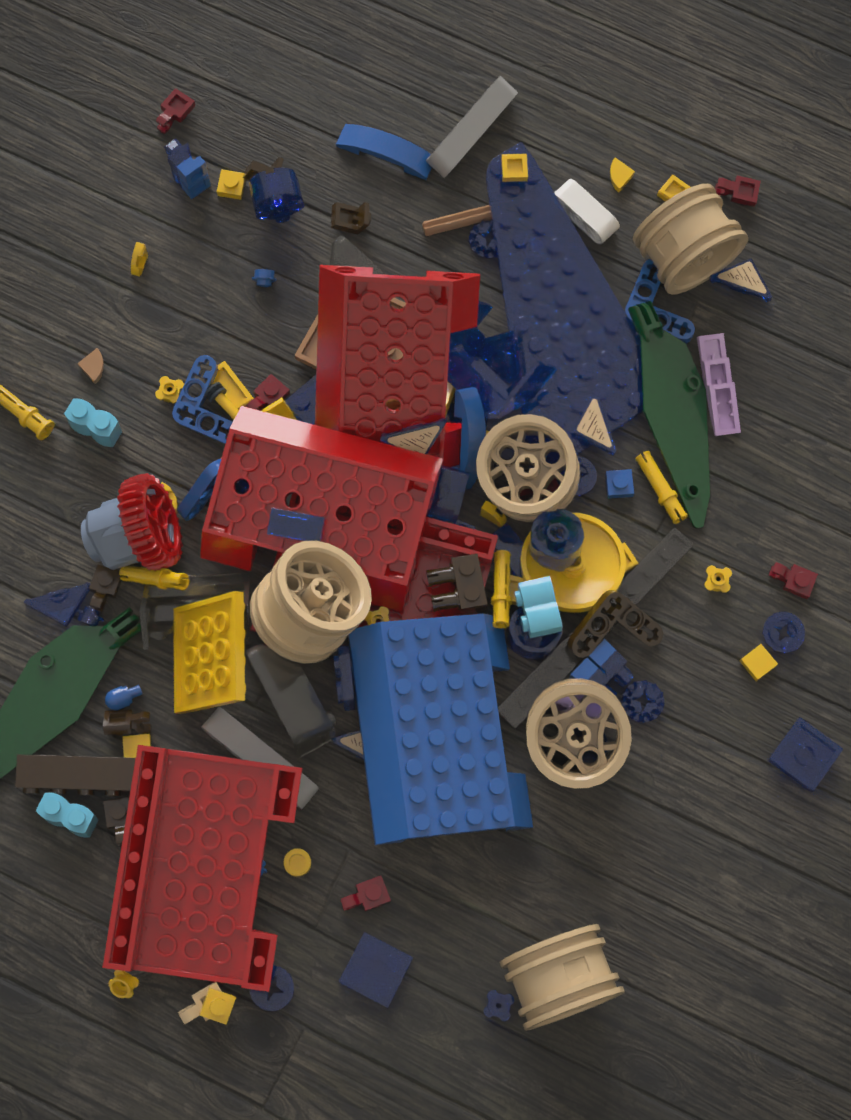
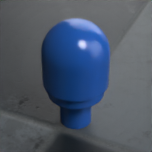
M139 685L129 689L127 686H120L106 694L105 703L111 710H120L130 706L133 703L132 699L143 695Z

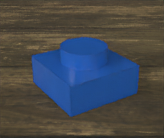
M632 469L606 471L605 479L608 499L634 496Z

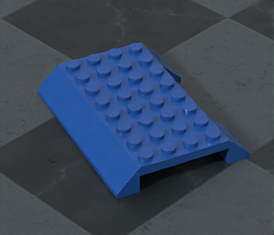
M473 614L386 621L359 627L352 631L348 638L375 845L400 843L407 839L497 829L509 831L533 828L526 775L507 772L493 672L506 671L510 667L504 628L500 629L493 626V616Z

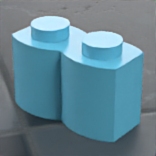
M73 398L64 413L74 431L82 435L92 436L97 443L103 446L113 447L122 433L118 420L112 414L103 410H95L85 400Z
M550 576L518 583V591H514L517 607L522 606L524 616H520L523 631H528L530 638L561 632L562 621Z
M44 793L36 809L37 813L50 824L61 827L65 826L70 832L80 837H91L98 822V818L88 808L80 804H70L65 798L55 793Z

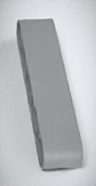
M499 76L428 157L426 162L445 178L518 92L504 78Z
M218 707L201 727L209 736L238 759L293 766L221 707ZM303 773L301 775L297 807L301 810L319 789Z

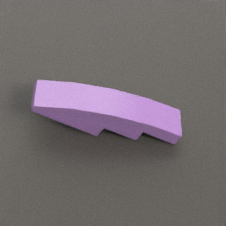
M724 333L698 336L700 363L714 435L741 433L735 383L732 382L729 357L727 358Z

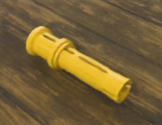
M0 385V404L19 419L22 427H28L33 431L37 439L44 440L53 431L55 423L52 420H46L39 414L37 408L28 407Z

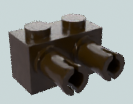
M478 553L451 558L449 567L426 570L429 587L450 582L455 585L454 592L431 595L433 612L457 608L461 616L487 611V599Z

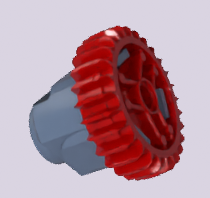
M148 473L124 480L118 490L119 496L117 498L103 502L100 508L89 511L86 519L82 521L81 536L88 555L95 562L102 561L103 565L111 570L141 562L143 567L156 571L161 570V568L172 567L181 558V548L183 547L181 539L183 536L180 534L181 527L178 522L180 518L176 515V509H174L172 504L173 500H170L168 496L169 492L164 490V485L160 484L159 479Z

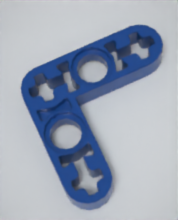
M651 259L646 260L643 264L625 308V321L634 327L635 325L628 312V308L647 301H652L653 303L661 283L657 277L658 269L652 281L648 280L652 267H656ZM640 287H647L651 290L652 294L649 297H642L639 295L638 289ZM654 306L658 317H662L666 321V325L663 327L665 331L684 343H688L692 339L695 327L690 320ZM671 322H673L674 325H673L672 330H671V332H670V331H668V329H669V327H670ZM682 327L686 328L684 336L679 334Z
M202 355L195 360L173 408V418L177 423L226 444L228 436L219 431L220 423L224 422L221 427L229 431L233 421L202 408L206 399L204 394L212 386L218 372L216 361L208 355ZM209 361L212 370L205 371L203 378L207 382L204 384L201 380L194 377L195 375L201 377L203 370L200 368V365H206ZM193 384H199L202 387L201 395L195 398L189 395V388ZM188 408V412L197 417L196 422L188 417L181 420L180 410L185 411ZM206 417H211L215 421L213 429L205 431L201 427V422Z
M221 459L212 462L204 469L178 506L177 512L185 521H189L199 514L212 496Z

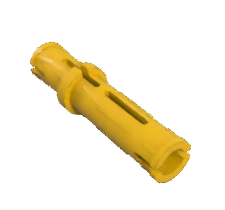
M650 451L643 452L647 463L641 454L635 458L636 462H638L659 497L658 502L660 506L665 507L673 524L680 522L676 512L682 521L686 519L688 514L677 499L678 494L670 488Z
M507 550L494 552V595L491 597V604L494 610L493 626L500 629L510 626L509 609L512 605V597L510 596L511 553Z
M129 565L122 567L119 571V575H123L120 577L122 581L155 585L159 589L165 590L167 588L186 590L190 582L189 579H182L188 578L187 574L171 572V570L166 568L155 571Z

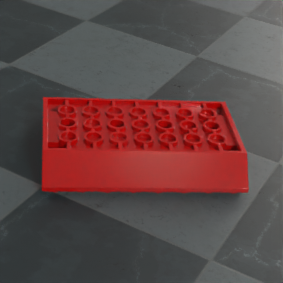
M320 265L315 425L389 445L393 444L388 442V438L439 426L440 429L425 454L444 459L438 482L451 479L452 467L460 465L462 423L445 422L450 333L477 327L480 274L427 271L426 277L373 274V268ZM395 297H401L406 305L401 309H395L391 306L390 301ZM397 348L402 351L403 357L399 360H393L388 356V352L391 349ZM389 399H397L401 406L396 410H392L386 406V402Z
M241 406L229 429L202 529L200 558L251 571L258 546L284 553L294 544L303 541L329 543L343 550L361 567L371 588V604L403 612L426 516L432 505L444 459ZM241 479H245L249 483V490L245 494H238L235 489L236 483ZM290 493H297L300 496V503L295 508H290L286 504V498ZM347 506L351 509L352 515L349 520L340 521L338 519L337 511L340 507ZM393 520H399L403 524V530L398 535H392L388 530V525Z

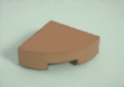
M98 348L78 363L81 370L94 384L102 377L104 367L103 357Z

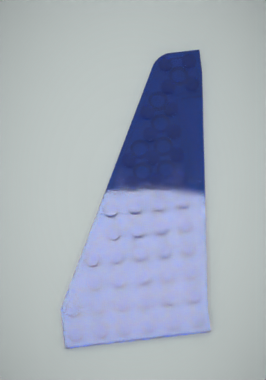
M520 142L495 157L488 165L486 173L487 191L521 415L532 414L542 416L559 425L567 433L573 443L576 455L598 442L577 431V427L593 399H596L608 435L643 413L641 340L537 162L524 144ZM502 154H527V181L502 182ZM526 436L525 441L529 444L539 443V436ZM551 452L546 456V462L555 464L558 462L560 455L556 452Z

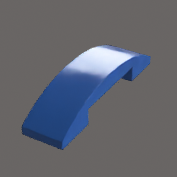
M345 124L336 143V147L359 155L361 151L404 167V172L427 180L432 169L426 162L431 155L429 152L405 139L375 128Z
M475 387L455 390L454 416L462 418L460 465L453 466L451 473V492L453 493L471 489L478 477L476 459L479 447L486 436V426L482 402Z

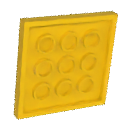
M233 591L173 608L174 713H189L245 701L244 592Z

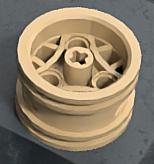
M711 184L696 185L675 195L654 210L640 224L633 235L634 245L639 248L644 258L652 260L659 270L657 274L658 280L664 284L665 290L671 295L686 292L716 275L742 252L748 242V235L745 231L741 230L739 222L728 219L723 213V200L716 194V190Z
M527 414L507 418L488 432L479 447L476 465L480 485L497 509L514 520L540 522L548 517L559 514L571 503L578 490L580 464L573 443L559 425L545 417ZM526 436H539V443L529 444L524 442ZM509 448L515 451L512 459L503 460L501 458V453L505 449ZM551 452H556L560 455L558 462L555 464L546 462V456ZM566 469L565 475L563 476L561 472ZM505 474L509 486L497 489L494 480ZM556 478L561 483L554 493L547 491L548 485ZM531 489L533 497L529 501H522L520 499L522 490ZM511 495V500L505 498L504 496Z
M303 541L288 548L274 565L272 571L256 587L250 600V616L259 637L278 655L295 662L317 663L331 656L342 645L347 635L354 631L365 619L372 601L371 588L361 567L343 550L325 542Z
M575 678L552 684L535 699L526 723L527 747L531 759L541 773L549 780L561 786L576 789L590 788L602 784L618 772L629 754L632 739L631 726L627 714L617 697L609 689L592 680ZM575 695H584V696H583L582 699L579 701ZM568 696L574 705L558 712L555 702ZM591 703H596L601 707L600 714L596 717H590L586 714V707ZM551 706L553 714H544L545 711ZM610 712L613 714L615 721L607 719ZM555 724L559 729L558 733L554 737H547L543 733L545 725ZM578 727L582 731L581 737L574 734V728ZM605 727L617 729L615 741L603 742ZM542 746L549 747L547 754L544 752ZM556 750L569 758L563 766L551 760ZM588 750L597 753L596 761L591 764L585 763L582 760V755ZM604 750H611L610 753L607 756H605ZM575 764L578 769H571Z
M599 924L581 927L554 936L520 950L499 962L502 969L508 968L509 973L505 975L506 981H513L522 1008L518 1010L519 1016H526L528 1021L523 1024L525 1031L570 1017L625 993L623 986H616L615 982L620 978L618 973H611L602 947L606 944L604 937L598 938L596 935L601 931Z

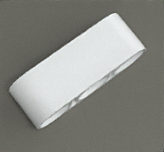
M569 179L551 195L555 206L597 244L605 242L620 228L617 219L573 179Z

